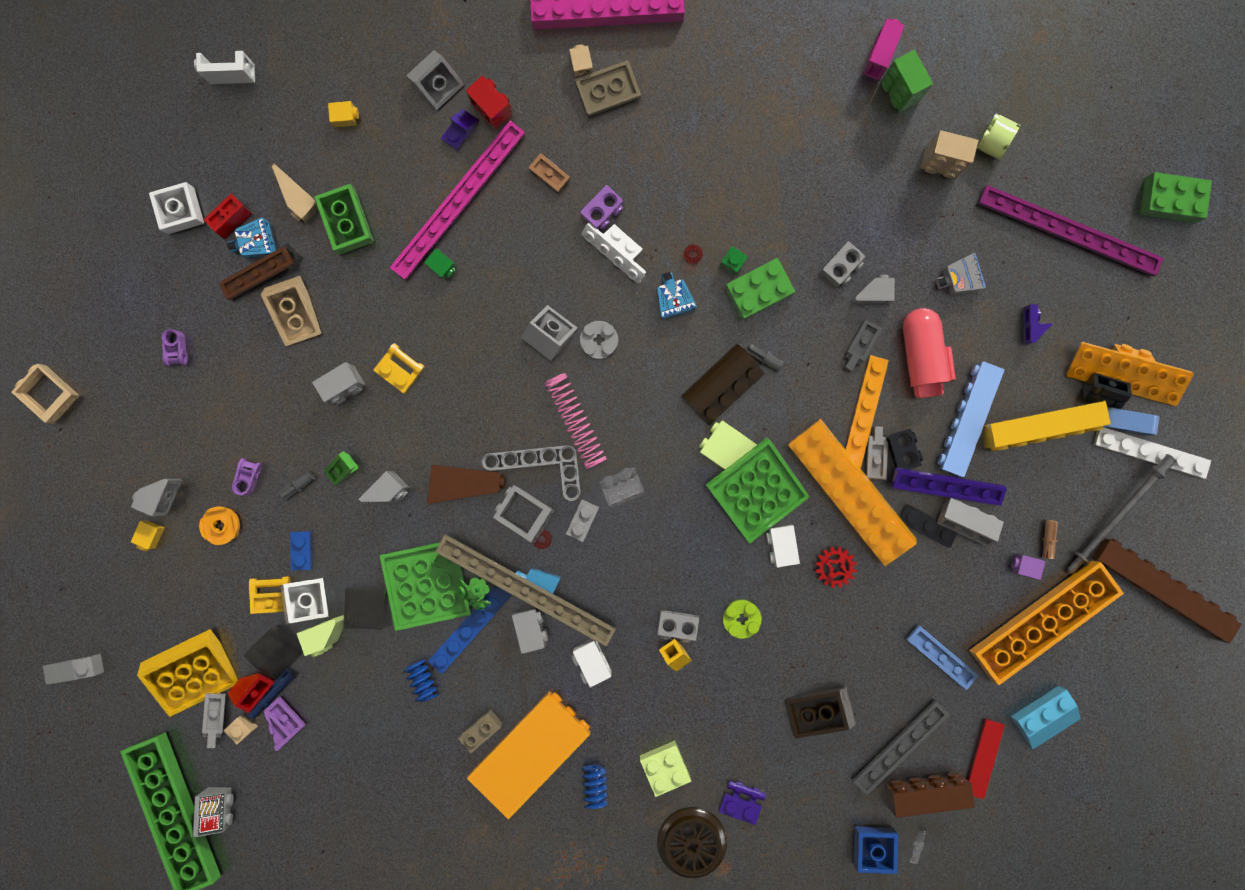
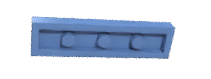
M917 625L906 638L909 643L965 690H968L979 675L920 625Z

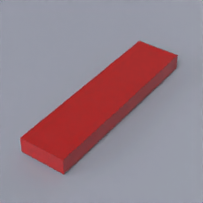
M984 718L967 778L972 784L973 796L980 799L985 798L1005 727L1002 723Z

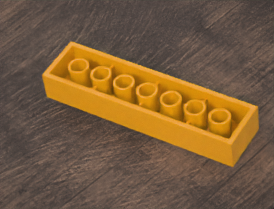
M821 418L790 441L788 446L884 566H887L917 544L916 537Z
M1090 561L1088 565L1086 564L970 649L969 652L991 682L999 686L1124 593L1101 562Z

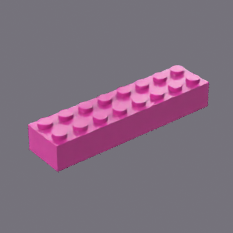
M530 0L533 30L684 21L685 14L684 0Z

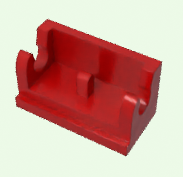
M231 193L203 220L216 234L225 240L252 213Z

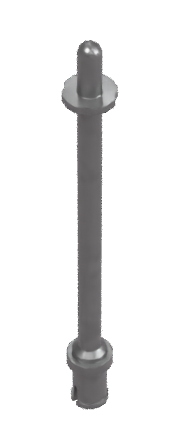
M1166 454L1157 466H1153L1151 468L1152 475L1082 553H1074L1077 558L1067 568L1069 574H1073L1083 562L1088 565L1090 562L1087 558L1153 484L1158 479H1164L1167 476L1166 473L1177 463L1173 456Z

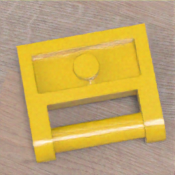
M394 343L373 371L405 394L424 370L425 366L421 363H416ZM394 355L413 369L411 375L391 360Z
M290 577L269 580L250 579V614L284 612L281 592L257 594V589L280 587L283 584L291 583Z

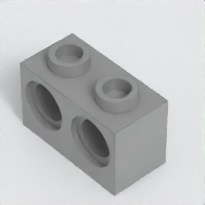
M848 241L820 273L836 288L840 284L844 286L851 279L849 274L853 270L857 272L864 264L862 260L865 255ZM846 255H852L855 260L854 263H849L846 260ZM833 269H840L842 276L836 277Z
M660 610L657 635H661V639L672 640V637L680 638V642L691 643V640L696 641L699 616ZM672 621L674 623L673 628L665 630L663 628L664 622ZM691 624L693 627L692 631L684 633L682 631L683 625Z

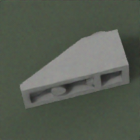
M101 654L44 665L43 671L46 685L96 676L104 673Z

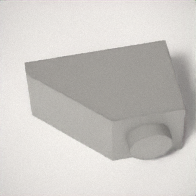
M877 275V278H874L852 299V303L891 304L895 301V278H889V275Z

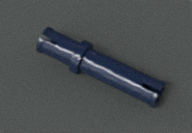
M286 669L274 681V684L247 716L255 719L265 707H269L270 702L295 678L294 673Z

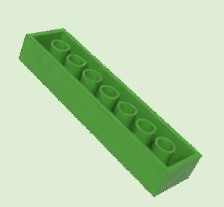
M166 732L120 751L173 890H199L214 884L221 875L206 836L193 837L195 807Z

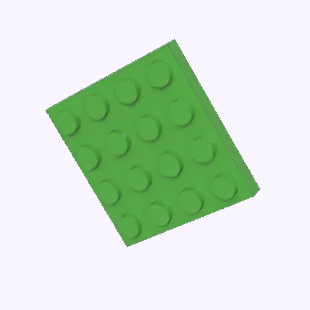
M765 438L706 484L712 495L749 544L810 498L769 438Z
M440 542L380 555L395 631L471 615V608L468 605L469 600L466 601L465 598H461L457 591L459 580H463L465 583L462 567L435 552Z

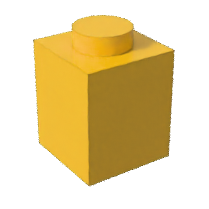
M351 101L328 103L329 120L334 128L357 126L356 119H359L358 108Z
M142 520L139 522L131 542L136 544V548L143 551L156 549L165 528L151 521Z
M676 639L659 649L667 665L676 672L692 661L684 647Z

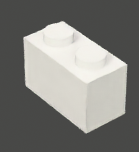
M794 525L768 529L769 533H766L768 545L771 544L772 552H769L771 564L774 563L775 567L800 564Z

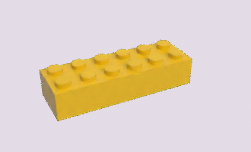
M1106 401L984 425L981 437L984 449L991 448V451L1009 449V446L1019 447L1030 443H1039L1050 439H1059L1070 435L1103 430L1104 425L1111 423Z

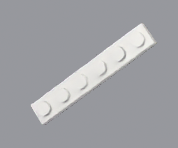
M1108 428L1098 430L1093 443L1094 446L1156 465L1160 463L1166 454H1170L1177 460V463L1171 467L1172 470L1201 479H1206L1211 460Z

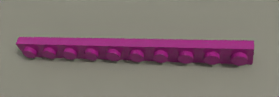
M989 185L984 187L978 202L981 206L1153 277L1157 276L1164 259Z

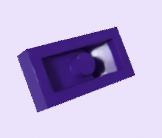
M462 109L450 118L452 123L441 137L442 141L458 151L479 122V119L465 109Z
M1030 304L1024 307L1025 345L1035 343L1053 325V323L1038 324L1041 317L1038 304Z

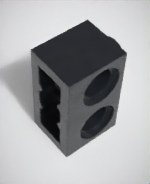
M911 429L885 436L887 437L888 449L895 470L896 468L909 470L922 466L921 461H923L920 450H917L915 444L917 443V437ZM900 436H904L906 439L904 446H901L898 442ZM906 454H909L912 458L909 465L904 462Z

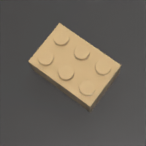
M940 130L925 146L920 168L925 169V172L930 174H936L937 172L944 174L943 176L946 178H957L973 163L979 140Z

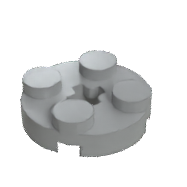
M594 321L584 327L580 335V344L583 351L591 358L605 359L616 350L618 335L611 324L605 321ZM597 335L605 338L601 345H597V342H594V338H597Z

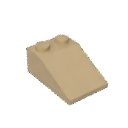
M301 276L264 288L261 297L285 346L321 334L308 291Z

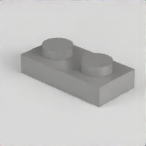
M582 499L566 535L583 542L599 507Z

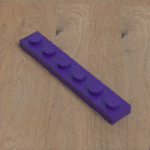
M896 468L891 486L895 489L1000 506L1007 490L1004 485Z

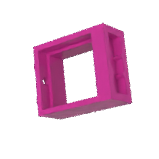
M888 18L885 20L862 74L879 81L889 67L905 26L900 21Z

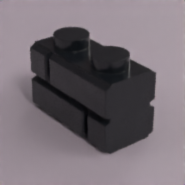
M1094 372L1083 385V399L1092 403L1106 401L1108 408L1122 409L1132 395L1131 383Z

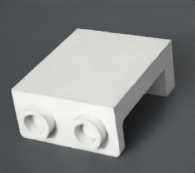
M235 51V63H210L201 53H196L194 68L209 84L255 83V64L243 51Z

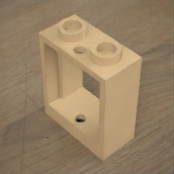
M42 364L33 365L28 370V374L24 379L19 380L15 384V388L11 392L42 421L50 424H55L80 396L47 365ZM44 374L63 390V393L47 410L28 394Z

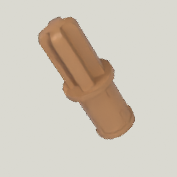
M1046 521L1045 535L1042 538L1044 541L1042 558L1055 559L1056 542H1058L1056 539L1057 521Z

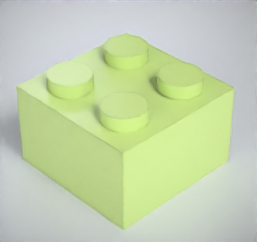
M675 741L640 755V762L655 797L691 782L689 772Z

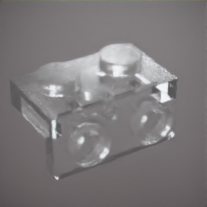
M635 467L625 468L620 473L606 476L603 480L599 481L610 508L645 494Z

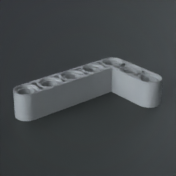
M565 445L489 453L482 459L483 467L489 471L560 464L562 491L565 499L574 501L581 494L577 453L572 446ZM565 449L573 451V457L569 460L563 457ZM546 451H552L554 454V458L550 462L544 459ZM527 453H533L535 456V460L531 464L525 461ZM508 455H513L516 459L515 464L512 466L506 463ZM489 457H494L497 461L496 465L492 468L487 465ZM567 468L575 470V476L572 479H568L565 476ZM569 487H574L577 490V495L574 498L568 497L566 493Z

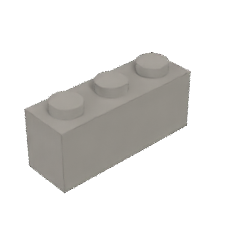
M950 498L943 504L937 524L988 548L998 542L1004 523L993 515L985 514L978 508L970 507L962 503L961 500Z

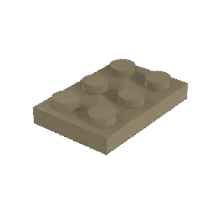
M629 60L575 79L588 117L641 98V93Z

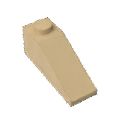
M274 164L272 168L285 202L292 210L290 214L296 220L300 221L302 219L307 223L319 210L316 201Z

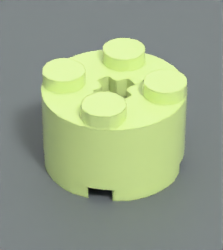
M995 114L977 148L1001 161L1021 125Z

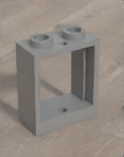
M513 485V487H509L505 492L504 497L506 498L502 504L499 503L495 508L493 518L531 543H536L555 510L520 487ZM517 493L543 509L528 533L502 517Z

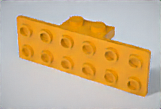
M1085 342L1080 343L1066 373L1067 377L1085 382L1089 380L1093 372L1131 383L1132 395L1173 406L1178 405L1194 375L1191 371L1156 362L1152 353L1145 349L1139 351L1126 344H1122V346L1114 344L1112 350Z

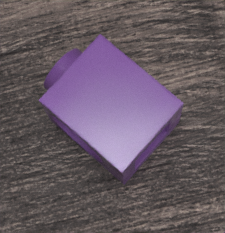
M1017 554L1012 560V573L1041 580L1045 561Z

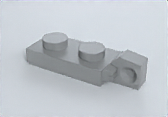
M874 426L873 436H869V441L867 442L866 476L868 479L886 480L888 441L887 437H883V427Z
M224 693L205 694L202 733L203 737H208L207 748H215L217 738L222 737L226 694Z

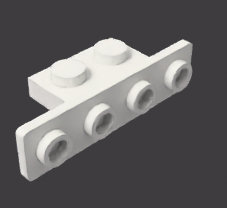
M591 223L586 224L581 235L638 284L646 274V271L633 260L643 249L615 224L604 234Z

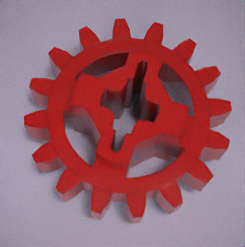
M830 546L829 552L823 549L824 555H817L820 561L814 563L819 566L818 569L814 570L816 573H820L817 578L819 580L824 579V585L830 582L831 588H834L835 584L839 588H842V583L849 585L848 579L854 580V577L851 575L852 572H857L856 569H853L857 562L851 561L854 555H847L849 551L847 549L841 552L842 549L837 546L836 550ZM839 554L835 559L828 558L831 555ZM845 561H847L848 570L845 569ZM829 562L832 564H838L837 566L840 570H842V572L839 570H834V568L831 564H829ZM824 564L826 565V568H827V572H826V573H824V570H823V565H824ZM838 575L844 576L841 579L833 580Z

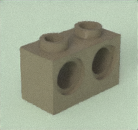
M490 709L467 728L458 739L471 754L497 732L503 723Z

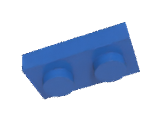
M311 531L290 532L291 571L312 570Z

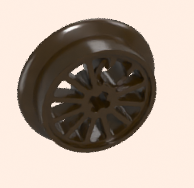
M685 808L673 813L661 826L657 840L658 852L665 866L673 873L685 878H700L710 874L721 864L727 850V837L724 827L713 814L699 808ZM694 824L701 825L698 832ZM690 827L693 829V832L690 835H685L683 829ZM704 828H707L710 831L703 837L699 838ZM678 829H679L680 837L674 835V833H675ZM714 836V842L703 843L710 837ZM674 839L682 844L670 845V841ZM690 842L695 844V848L690 846ZM715 847V850L712 853L703 849ZM671 850H682L675 856L671 854ZM700 853L710 858L707 861H704ZM687 854L683 863L677 861L679 858ZM692 856L693 865L687 866L686 864ZM695 856L699 858L702 863L701 865L696 866Z

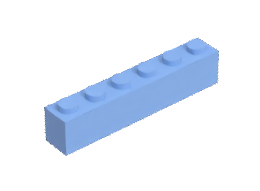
M984 361L973 366L971 370L972 379L964 389L966 395L964 400L960 401L957 411H959L958 416L954 418L951 424V435L947 436L944 442L945 451L938 458V470L959 478L965 477L1005 369Z

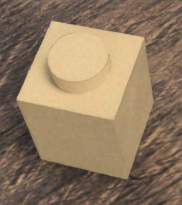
M576 45L569 49L574 77L593 73L588 45Z
M244 713L237 717L224 731L236 744H239L258 726Z

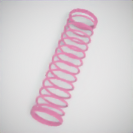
M563 373L548 380L544 383L545 387H548L547 391H555L550 396L551 398L560 397L554 402V405L564 403L557 409L558 412L567 410L560 416V418L570 417L564 422V425L575 423L567 429V432L578 430L575 433H573L570 436V438L573 439L583 436L579 438L577 441H575L573 445H579L587 442L586 444L578 448L577 452L590 449L589 451L585 452L583 455L580 456V459L593 456L583 464L585 466V469H589L607 460L606 456H604L598 460L588 463L595 457L602 454L604 452L603 450L584 456L587 453L594 450L595 448L599 447L600 444H596L580 450L584 446L596 440L597 437H593L591 439L577 443L581 439L593 433L594 430L574 436L578 432L590 426V423H588L578 428L571 429L575 425L587 419V417H583L581 419L567 423L575 416L584 412V410H581L576 413L564 416L566 413H568L569 411L578 407L581 404L578 403L568 408L561 409L566 404L575 400L577 396L556 403L557 401H559L560 399L574 391L571 390L566 393L553 396L560 390L569 386L571 383L549 390L551 387L567 378L566 373Z

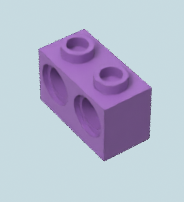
M606 185L582 209L580 215L587 223H591L598 230L600 228L603 230L610 223L609 219L613 215L617 216L623 210V200ZM612 199L615 201V204L612 207H608L605 205V201ZM594 213H600L602 218L596 221L591 216Z

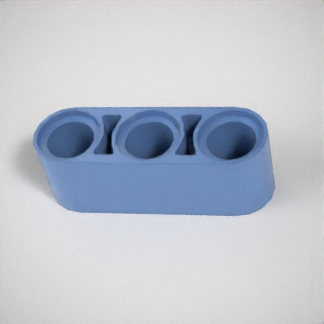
M1107 408L1111 424L1104 425V428L1157 436L1159 416Z

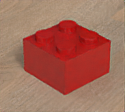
M482 75L465 91L470 103L496 130L512 116L510 100L503 92L499 94L496 90L497 86L490 78L487 80Z

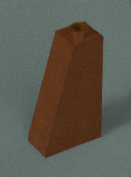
M432 465L427 503L432 504L497 493L501 491V488L504 489L505 477H502L503 473Z

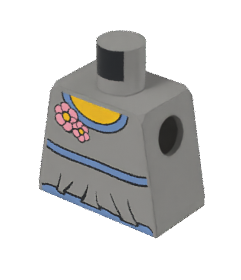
M976 253L943 269L944 276L936 278L937 288L948 287L951 295L978 292L986 288Z

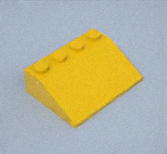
M211 629L141 662L137 674L169 717L204 701L206 693H221L233 687L238 681L220 641Z

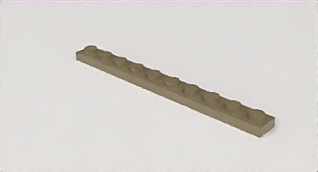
M444 535L435 551L606 647L616 630L611 625L448 535Z

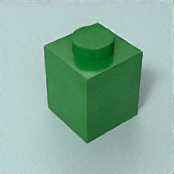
M731 246L721 261L720 266L736 276L748 256Z
M437 248L424 262L426 266L443 280L449 279L456 271L454 269L456 267L455 263Z

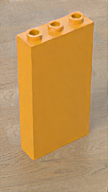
M549 691L467 777L508 820L590 735V726L583 719L580 721L575 716L576 712L570 706L565 707L561 703V697L555 692L552 694Z

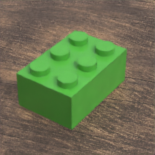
M915 49L894 60L882 78V87L885 92L889 93L892 106L895 109L897 108L899 113L919 103L933 85Z
M1154 172L1145 177L1140 215L1198 223L1207 218L1212 180Z
M351 184L314 196L334 252L340 255L374 243L356 189Z
M778 258L729 282L725 286V290L741 321L795 293Z

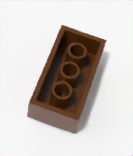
M949 773L946 777L931 775L928 779L922 780L921 778H910L906 782L892 780L890 784H885L887 806L896 818L975 808L972 784L962 775H959V773Z

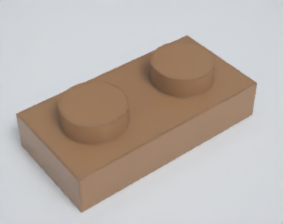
M541 153L529 166L531 172L557 193L570 180V176Z

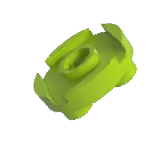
M740 599L729 604L723 613V625L730 635L745 639L759 631L762 621L761 613L753 603ZM740 614H743L744 617H747V620L744 622L745 624H741L739 621L737 622V618L740 617Z

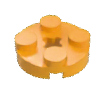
M223 506L208 509L203 518H201L199 530L205 540L207 539L214 545H223L230 543L239 535L240 521L233 509ZM218 520L224 523L222 531L215 527L218 524Z

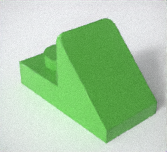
M343 451L336 456L324 472L332 483L337 486L354 473L358 466L350 455Z

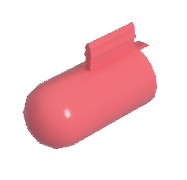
M915 309L907 314L902 327L910 385L914 388L916 398L940 396L944 393L943 383L956 379L951 346L945 347L942 321L939 315L931 309Z

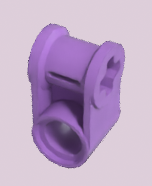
M168 329L162 334V359L166 367H169L171 364L187 365L186 338L181 331ZM173 334H175L177 337L174 343L171 342V336Z
M245 458L240 459L232 484V490L235 494L249 496L254 492L257 479L261 473L262 464L259 462H248ZM243 482L247 484V489L244 492L240 490Z

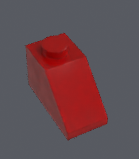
M259 673L242 677L227 694L235 707L250 713L274 684V681Z

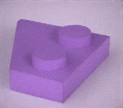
M278 697L264 710L276 751L282 748L306 725L281 697Z

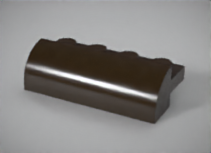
M736 344L681 396L705 423L710 426L765 373L756 364L755 359L744 348Z

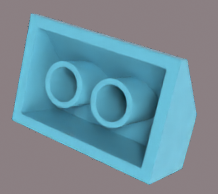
M1057 686L1010 716L1032 750L1081 719L1077 704L1068 690Z

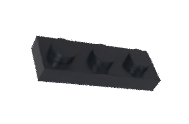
M906 504L900 515V519L906 526L948 548H951L958 534L937 524V519Z

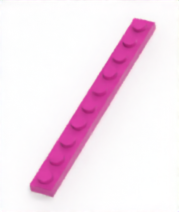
M511 120L507 123L390 266L394 272L404 280H407L524 137L525 132Z

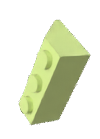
M348 613L297 633L304 656L311 654L312 657H315L333 648L332 644L338 641L349 618Z

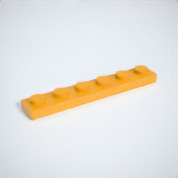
M871 355L867 361L845 450L860 469L889 360Z

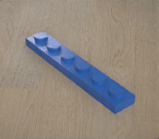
M495 585L483 598V600L491 602V605L484 610L474 609L471 615L467 616L428 662L443 674L512 594Z

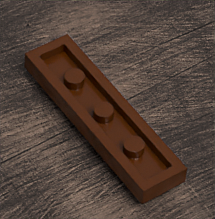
M283 246L219 282V285L226 299L232 300L294 265V262L287 248Z

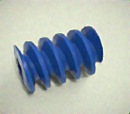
M425 659L408 665L403 671L404 673H410L406 680H413L409 687H416L412 695H419L415 702L421 703L439 696V694H433L437 688L430 687L434 681L432 679L427 680L431 673L424 672L428 665H421Z
M599 765L582 767V770L587 771L586 774L582 775V778L588 779V781L582 783L583 786L588 787V789L583 790L584 794H588V797L583 798V801L589 802L584 808L599 809L607 805V800L605 799L607 797V792L605 791L607 785L605 784L606 777L604 776L606 769Z

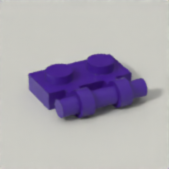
M729 781L727 788L733 790L732 795L724 793L718 810L719 813L756 825L762 806L755 803L757 799L764 801L766 793L760 792L755 787L743 786V783L740 782L734 783ZM740 793L750 796L749 800L740 798Z

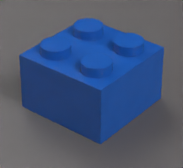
M855 826L853 865L857 872L897 874L898 833L895 829Z

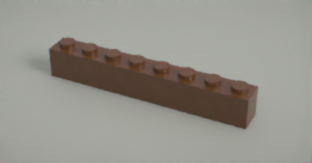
M1112 538L1111 540L1104 539L1100 543L1091 559L1101 562L1105 568L1217 640L1228 644L1231 643L1242 625L1236 621V616L1229 612H1222L1219 610V605L1211 601H1205L1202 594L1186 589L1188 586L1179 580H1172L1170 578L1171 575L1166 571H1158L1154 568L1155 564L1146 559L1141 560L1138 558L1139 554L1131 549L1126 550L1121 547V542Z

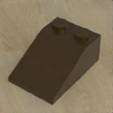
M846 686L785 701L795 739L846 731L856 725Z

